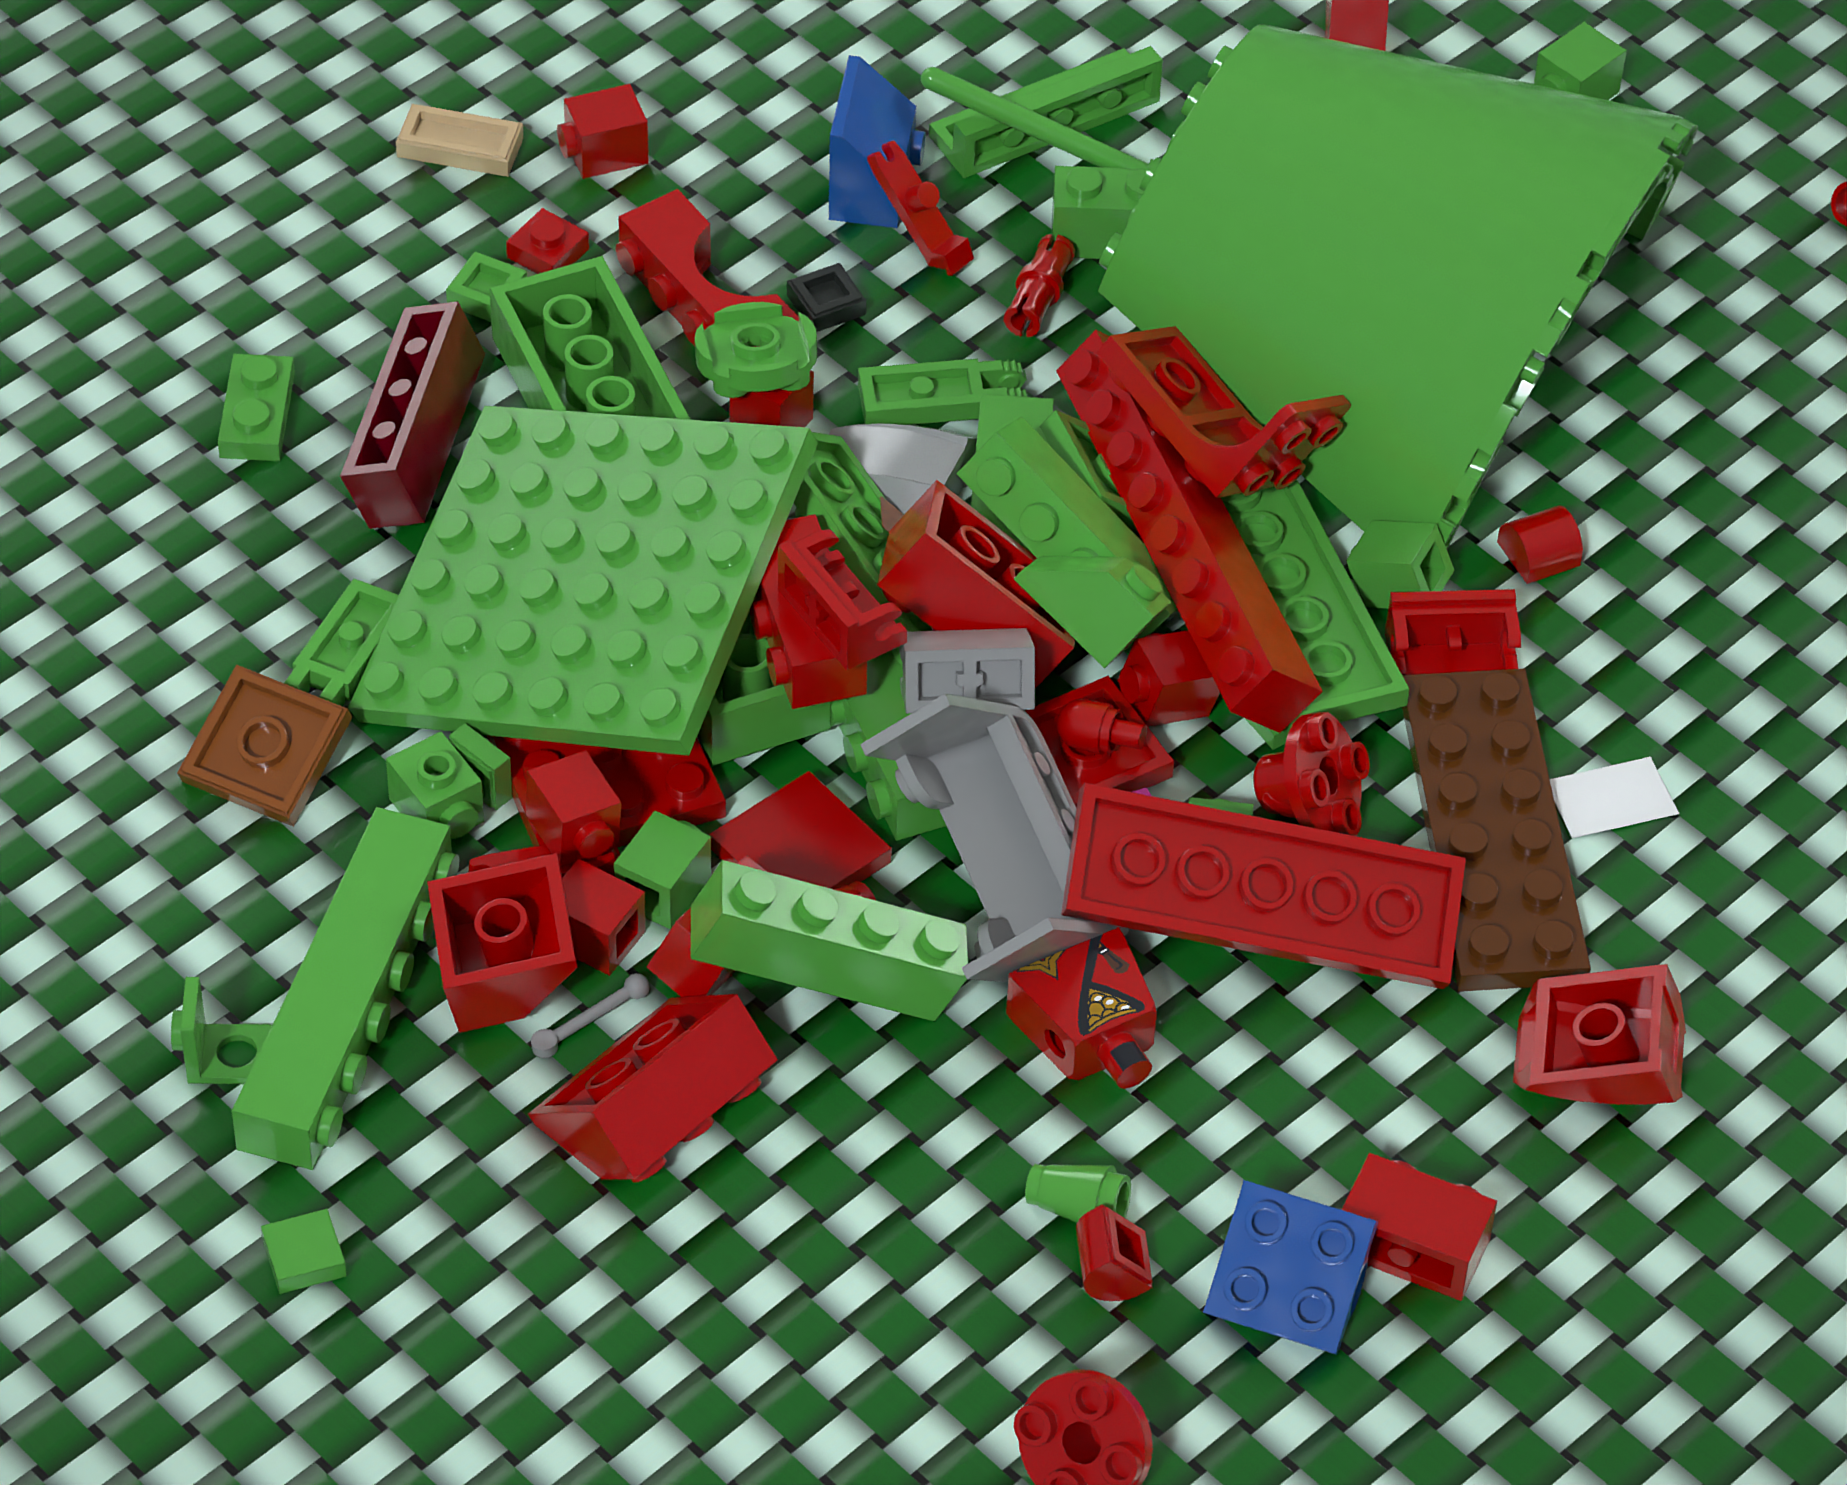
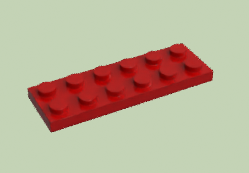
M1084 783L1079 790L1061 915L1444 989L1451 982L1466 858Z

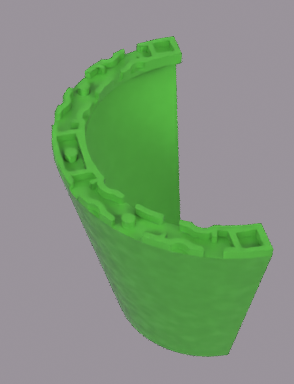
M1259 24L1248 32L1234 49L1224 45L1210 67L1207 77L1211 80L1206 86L1198 81L1190 91L1181 110V114L1187 116L1185 121H1182L1175 131L1163 158L1156 157L1148 168L1140 185V189L1144 193L1133 208L1123 234L1121 235L1116 232L1101 255L1099 264L1106 267L1107 270L1098 292L1141 331L1176 326L1246 411L1263 427L1287 404L1344 395L1351 403V407L1340 419L1343 423L1341 431L1327 444L1314 448L1302 461L1305 465V470L1301 475L1364 532L1372 520L1437 523L1447 549L1486 472L1504 442L1502 439L1507 432L1506 430L1514 416L1517 417L1544 370L1545 363L1533 356L1537 352L1547 358L1554 345L1560 343L1576 312L1626 232L1640 240L1644 239L1663 209L1685 164L1684 161L1673 156V153L1678 156L1680 153L1684 156L1688 155L1694 142L1693 139L1697 134L1698 126L1677 115Z

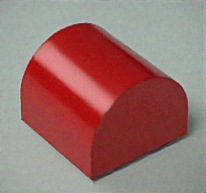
M1561 505L1502 524L1499 529L1497 543L1526 584L1581 566L1583 545L1580 531L1571 513Z
M1103 1204L1085 1213L1076 1224L1085 1292L1091 1297L1102 1301H1123L1152 1289L1153 1281L1145 1230Z

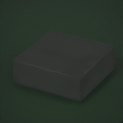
M840 262L787 280L788 298L798 312L807 316L812 321L816 332L866 315V299Z

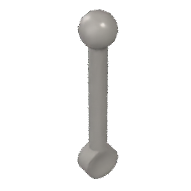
M632 974L626 978L623 988L555 1030L540 1029L536 1031L531 1037L533 1053L540 1058H549L557 1052L560 1041L626 1000L645 997L650 989L647 977L642 974Z

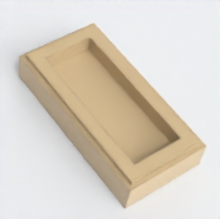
M412 104L396 141L397 157L508 177L524 139L523 123Z

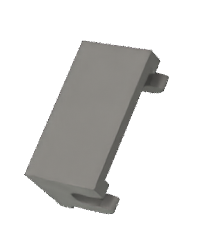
M1027 628L907 632V643L899 646L903 677H900V689L906 714L917 711L945 693L1017 706L1021 710L1035 709V647Z

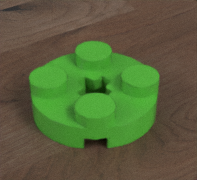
M769 302L741 303L723 308L714 313L715 324L707 327L705 331L703 324H701L696 330L695 355L697 367L706 378L713 381L715 393L727 398L740 397L747 392L770 391L779 388L787 391L802 389L810 382V370L817 361V333L812 321L800 312H798L799 321L783 316L782 305Z

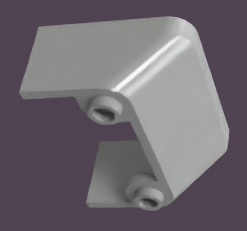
M945 693L860 744L865 756L895 760L898 769L895 771V777L901 791L908 800L913 803L920 802L927 808L940 811L983 904L989 920L980 924L977 929L978 941L974 945L977 959L962 967L967 979L1008 982V975L1012 971L1119 927L1061 915L1077 809L1039 728L1024 710L1017 706ZM1119 927L1124 936H1126L1129 928Z

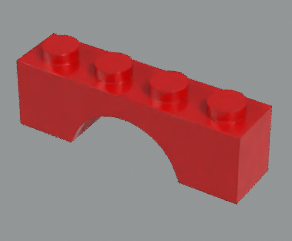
M679 189L618 216L619 243L616 244V255L621 267L628 275H635L647 287L657 307L662 311L668 310L682 325L687 339L694 346L695 333L699 326L703 324L705 331L707 327L715 324L714 313L736 304L769 302L782 305L783 316L799 321V317L777 294L764 296L737 295L719 289L702 276L711 265L710 222Z

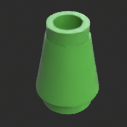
M1034 1164L1027 1178L1025 1199L1028 1204L1037 1205L1044 1210L1076 1223L1085 1213L1102 1204L1126 1218L1131 1197V1180L1128 1175L1117 1173L1113 1165L1045 1166Z

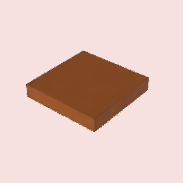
M236 665L177 774L181 781L294 827L346 731L352 716L345 707Z

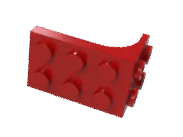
M1176 326L1110 335L1096 351L1109 367V375L1113 382L1119 388L1132 395L1146 412V419L1151 428L1160 436L1170 441L1184 458V466L1188 473L1200 483L1205 484L1216 498L1240 493L1249 496L1258 490L1271 487L1280 490L1293 483L1305 470V465L1302 461L1314 448L1327 444L1341 431L1343 423L1340 419L1351 407V403L1344 395L1290 403L1282 407L1263 427L1246 411Z

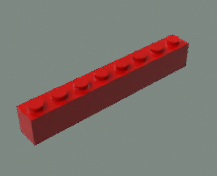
M1095 330L1056 372L1080 419L1086 422L1090 430L1088 435L1098 454H1102L1111 473L1109 476L1120 497L1124 499L1127 505L1126 509L1229 711L1281 733L1323 691L1221 497L1216 498L1205 484L1200 483L1188 473L1184 466V458L1168 439L1160 436L1151 428L1146 419V412L1132 395L1119 388L1113 382L1109 375V367L1096 353L1109 336Z

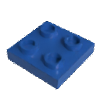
M1244 1180L1203 1313L1338 1355L1348 1320L1353 1315L1361 1293L1368 1265L1367 1258L1378 1222Z

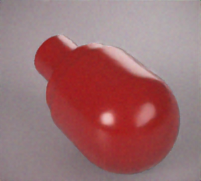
M1073 700L1061 709L1057 718V731L1063 742L1074 749L1097 754H1104V752L1113 753L1117 745L1141 750L1147 736V726L1145 724L1123 720L1121 709L1114 708L1112 704L1094 700Z

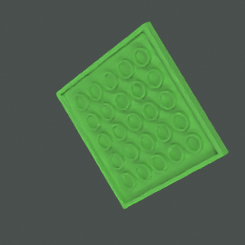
M484 406L348 709L356 720L362 723L454 732L466 723L480 735L689 756L818 445L810 428Z

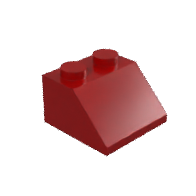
M557 853L427 881L443 989L459 1033L524 1019L578 968Z

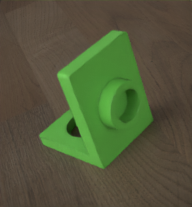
M186 977L182 1010H173L172 1050L183 1051L188 1084H244L272 1025L206 1024L200 977ZM233 1041L248 1042L257 1051L255 1058L247 1065L241 1067L227 1066L217 1056L219 1050L224 1045Z

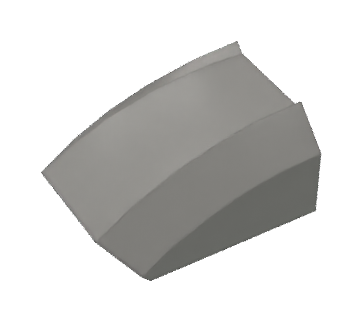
M882 423L859 424L833 428L829 435L842 436L885 499L903 514L915 504L936 480L958 496L962 488H966L967 485L956 473L976 453L977 438L921 426Z

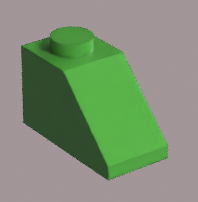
M1040 556L1014 578L1104 669L1119 657L1171 603L1162 593L1163 587L1159 579L1146 567L1139 564L1134 565L1126 557Z

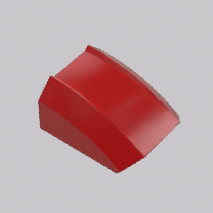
M1661 964L1538 979L1533 984L1518 1018L1513 1083L1527 1091L1579 1102L1646 1105L1675 1103L1682 1098L1681 1083L1686 1027L1681 995L1668 965Z

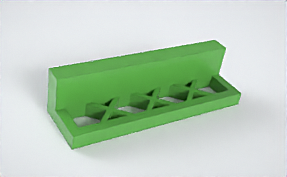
M1151 46L1131 54L1123 48L1000 97L1081 133L1159 102L1163 59ZM970 108L929 124V137L963 178L1050 145Z

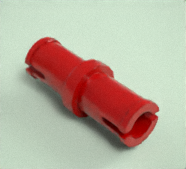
M1052 234L1042 237L1031 264L1024 266L1016 279L1017 292L1004 314L1003 321L1009 331L1017 336H1022L1029 320L1031 322L1026 330L1027 337L1036 335L1041 328L1042 320L1048 308L1057 303L1063 292L1064 283L1062 278L1075 257V248L1069 239L1062 235H1057L1051 250L1048 249L1053 241Z

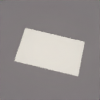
M1651 757L1550 779L1554 802L1572 838L1679 814Z

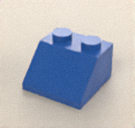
M848 56L830 133L829 220L898 228L900 217L874 176L867 156L879 151L887 161L882 145L893 140L904 151L912 165L921 166L926 134L925 131L916 130L917 106L860 56Z

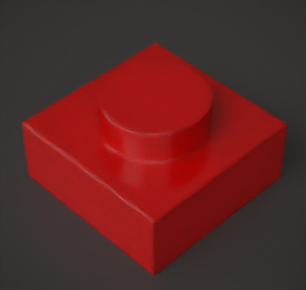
M541 208L506 241L507 258L536 274L574 264L589 250V232Z

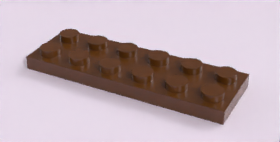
M1526 669L1402 675L1409 687L1408 704L1402 707L1430 851L1466 858L1453 958L1458 992L1529 988L1538 979L1590 973L1591 966Z

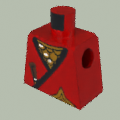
M1119 927L1009 973L1006 1014L1068 1079L1081 1080L1107 1069L1118 1087L1127 1089L1138 1085L1150 1074L1152 1064L1144 1052L1148 1051L1154 1044L1157 1016L1156 1006L1125 936Z

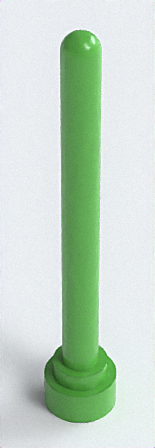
M928 67L921 74V83L926 89L1098 167L1148 169L1154 159H1151L1148 164L936 67Z

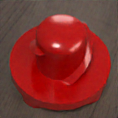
M1317 712L1302 715L1296 719L1289 730L1284 752L1266 754L1258 760L1253 774L1256 798L1262 808L1268 813L1296 818L1301 826L1355 836L1360 832L1362 825L1360 812L1361 780L1365 779L1369 774V756L1365 746L1359 741L1352 742L1344 726L1332 714Z
M1085 1369L1071 1370L1058 1374L1039 1385L1014 1417L1013 1427L1018 1438L1021 1458L1028 1475L1035 1485H1142L1148 1474L1153 1448L1147 1417L1134 1395L1123 1384L1106 1374Z

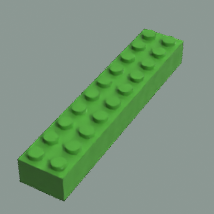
M603 256L490 287L492 338L529 409L691 420ZM750 609L697 735L712 766L830 730L831 702L792 709L784 686L773 685L766 658V650L770 647L766 638L759 640L756 638L751 623Z

